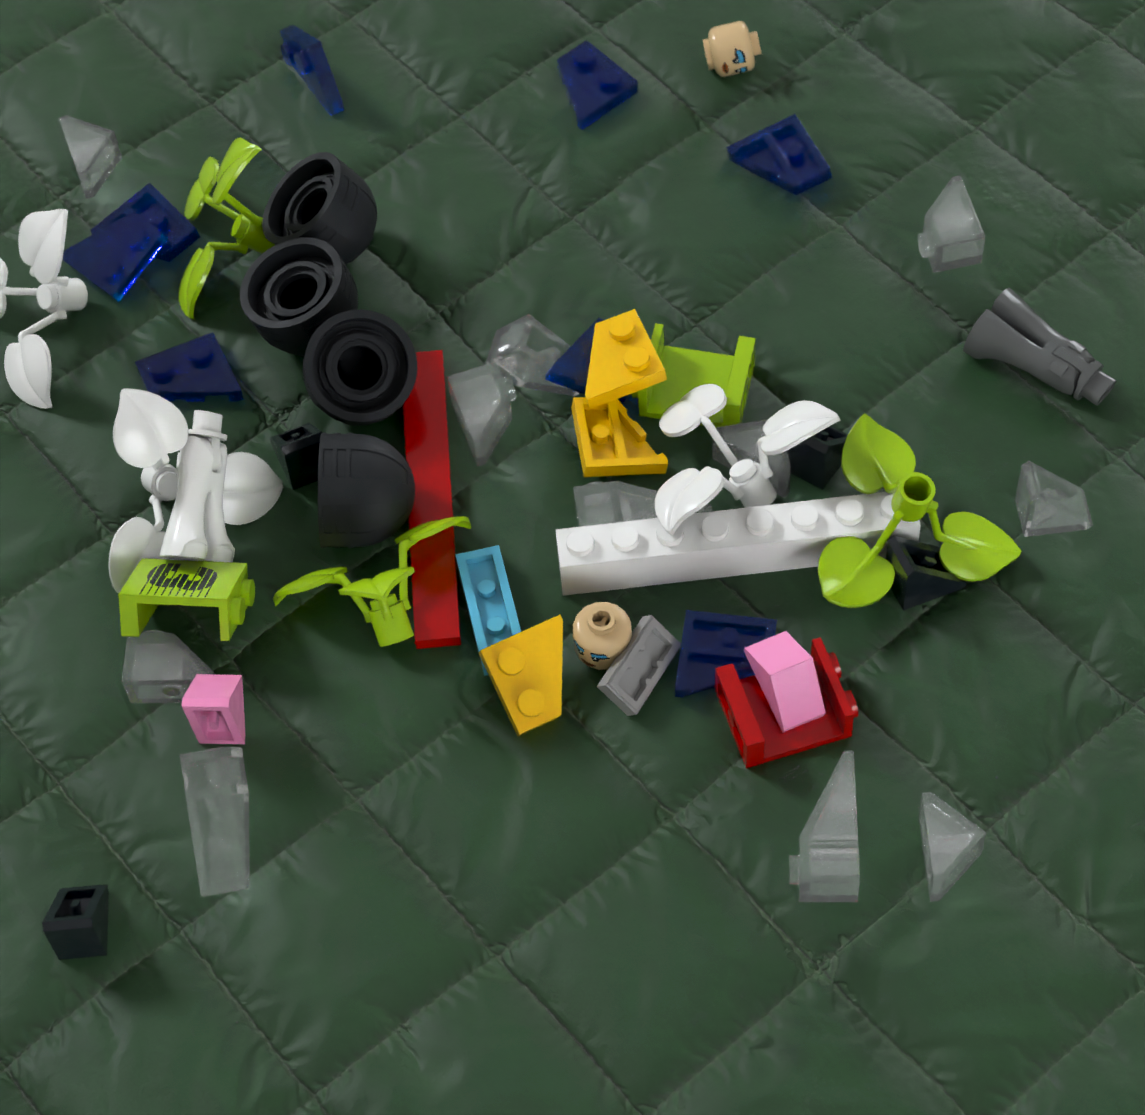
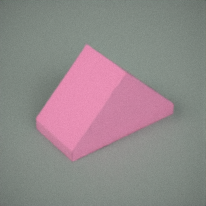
M787 631L744 648L743 651L782 732L825 715L826 711L813 658Z
M196 674L182 698L181 707L199 744H245L242 675Z

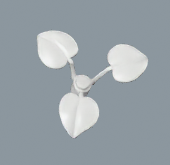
M67 209L33 212L27 215L21 223L18 236L19 253L23 262L31 266L30 275L36 277L42 283L38 288L6 287L8 269L5 262L0 258V318H2L6 310V295L36 296L39 306L53 313L18 334L19 343H11L7 346L4 359L6 378L13 392L24 402L44 409L53 407L50 399L52 379L51 355L46 342L34 333L56 320L66 319V312L81 311L86 306L88 300L87 288L81 279L68 278L67 276L58 277L66 238Z
M704 384L695 387L685 394L679 402L671 405L663 413L659 421V427L666 436L679 437L691 432L702 423L732 467L729 471L730 479L728 481L718 469L711 468L710 466L703 468L701 471L695 468L680 471L667 480L656 494L655 512L658 520L670 535H673L684 520L707 505L718 495L723 487L732 494L735 500L740 499L745 508L770 505L775 500L777 492L768 479L773 476V472L769 467L767 455L785 452L827 427L841 421L838 414L813 401L804 400L792 403L779 410L764 424L763 432L765 436L757 441L760 464L753 462L751 459H743L738 462L709 419L710 416L725 407L727 397L724 390L715 384Z
M130 388L122 389L120 392L119 408L113 426V442L116 452L126 463L143 468L141 482L143 487L152 494L149 502L153 506L155 525L153 526L144 518L134 517L126 521L114 535L109 552L108 567L112 586L117 593L121 591L142 558L169 559L159 557L166 533L161 531L164 526L161 502L162 500L171 501L176 499L178 488V471L169 464L168 453H174L182 449L188 439L187 422L184 415L174 404L152 392ZM234 452L227 455L223 489L225 523L242 525L259 519L275 505L282 492V480L264 460L254 454Z

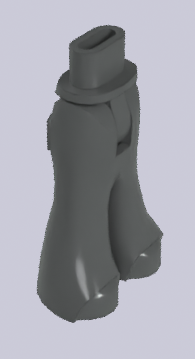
M1010 288L1005 289L996 298L991 311L986 309L978 318L963 348V351L972 358L994 359L1011 364L1028 372L1052 388L1069 396L1073 395V398L1077 401L1084 397L1097 406L1111 392L1117 381L1102 372L1104 365L1096 361L1085 346L1057 332Z

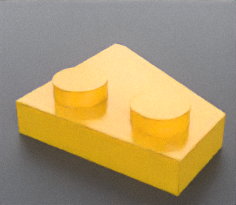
M635 309L595 324L585 390L589 409L667 380L665 368Z
M573 397L571 410L584 477L666 474L668 466L667 457L663 452L658 455L646 442L647 433L638 422L628 416L627 409L618 399L589 409L586 397Z
M557 615L480 650V658L517 736L561 716L563 619L561 615Z

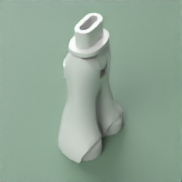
M194 410L192 429H188L187 442L177 455V494L159 557L192 561L233 562L235 548L227 536L223 513L227 447L220 441H227V435L221 433L223 417L221 414Z

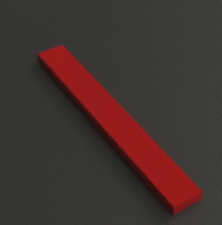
M443 350L416 352L417 376L414 387L403 404L406 461L411 468L415 482V500L409 516V530L429 521L454 517ZM450 526L441 532L419 540L410 548L411 567H414L415 570L412 574V595L416 649L461 645L454 526Z

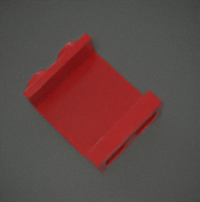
M821 637L812 639L811 657L814 661L826 713L822 717L786 732H782L755 675L739 679L733 663L715 668V692L746 768L852 737L853 719L858 717L857 703L851 690L844 691L839 680L842 674L837 656L834 652L827 653Z

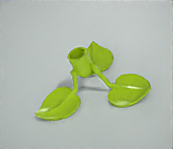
M241 137L236 138L232 142L220 167L217 159L213 157L207 158L200 171L199 179L193 184L186 202V219L195 220L201 212L204 203L235 220L231 236L237 238V243L208 242L204 249L198 248L189 261L179 285V303L184 314L195 320V302L211 270L214 261V251H237L245 255L248 248L263 254L274 246L263 233V218L255 215L228 193L244 168L262 150L259 146ZM217 182V185L213 193V197H211L209 193L211 192L213 186ZM225 200L242 214H238L232 209L221 204L222 201Z
M863 414L856 421L846 438L842 450L841 467L848 483L861 493L873 494L882 488L888 494L894 493L891 501L894 515L872 549L863 540L851 536L836 538L825 546L818 560V576L822 595L828 602L841 607L858 608L871 605L883 598L894 582L895 569L888 560L878 556V554L882 551L901 520L907 522L918 521L926 513L929 515L934 538L937 541L943 542L939 549V560L943 567L958 579L970 582L988 579L1015 561L1021 554V550L1013 539L998 526L984 517L970 512L949 514L943 522L941 531L936 512L938 503L933 501L936 492L935 485L927 475L914 472L916 459L910 446L900 436L879 425L867 414Z
M459 516L429 521L394 539L395 543H399V568L379 573L372 579H361L353 583L344 574L348 572L347 567L317 570L279 589L274 594L273 602L277 606L289 594L308 591L325 583L340 584L343 588L338 590L339 594L349 595L363 613L366 623H372L380 647L404 641L414 636L406 610L411 609L408 599V577L415 572L414 567H407L408 550L419 540L441 532L450 526L471 529L469 518ZM398 583L400 600H397L395 593L390 594L391 590ZM362 597L374 599L369 602L372 608L371 610L367 606L365 601L362 599Z

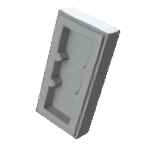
M652 615L643 616L633 630L628 646L614 659L597 685V688L627 716L637 715L682 644Z

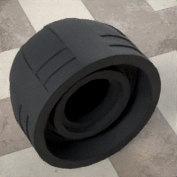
M329 152L315 153L291 168L275 187L264 210L262 221L263 233L274 245L299 237L323 240L337 251L346 265L360 256L367 249L373 238L377 223L376 202L366 182L334 154Z
M299 237L274 245L253 262L241 284L240 303L244 313L265 341L286 353L304 357L312 335L321 324L336 314L358 308V291L350 271L330 244L317 238Z
M349 310L336 314L326 320L312 335L303 359L304 383L311 400L325 414L347 425H370L391 416L409 397L417 376L416 352L407 333L391 318L371 310Z
M321 433L318 458V526L321 548L366 547L388 539L406 522L414 505L415 482L409 464L399 451L377 437L354 433Z

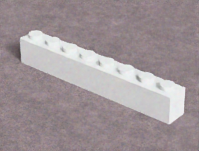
M878 492L694 513L679 525L673 535H670L664 529L658 518L555 529L562 593L565 596L818 567V560L823 549L836 538L856 537L863 540L872 549L894 515L891 507L894 493ZM901 520L890 538L895 535L919 542L920 521L907 522ZM887 543L885 544L882 551L878 554V556L883 557L885 559Z

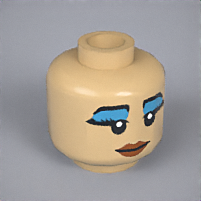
M743 21L715 26L709 30L708 39L703 40L709 71L715 69L716 73L721 77L751 71L755 66L754 56L762 54L757 31L749 33L748 27Z
M595 602L585 606L577 614L573 623L574 650L580 661L594 669H609L614 659L624 651L632 638L631 620L626 611L618 605L609 602Z

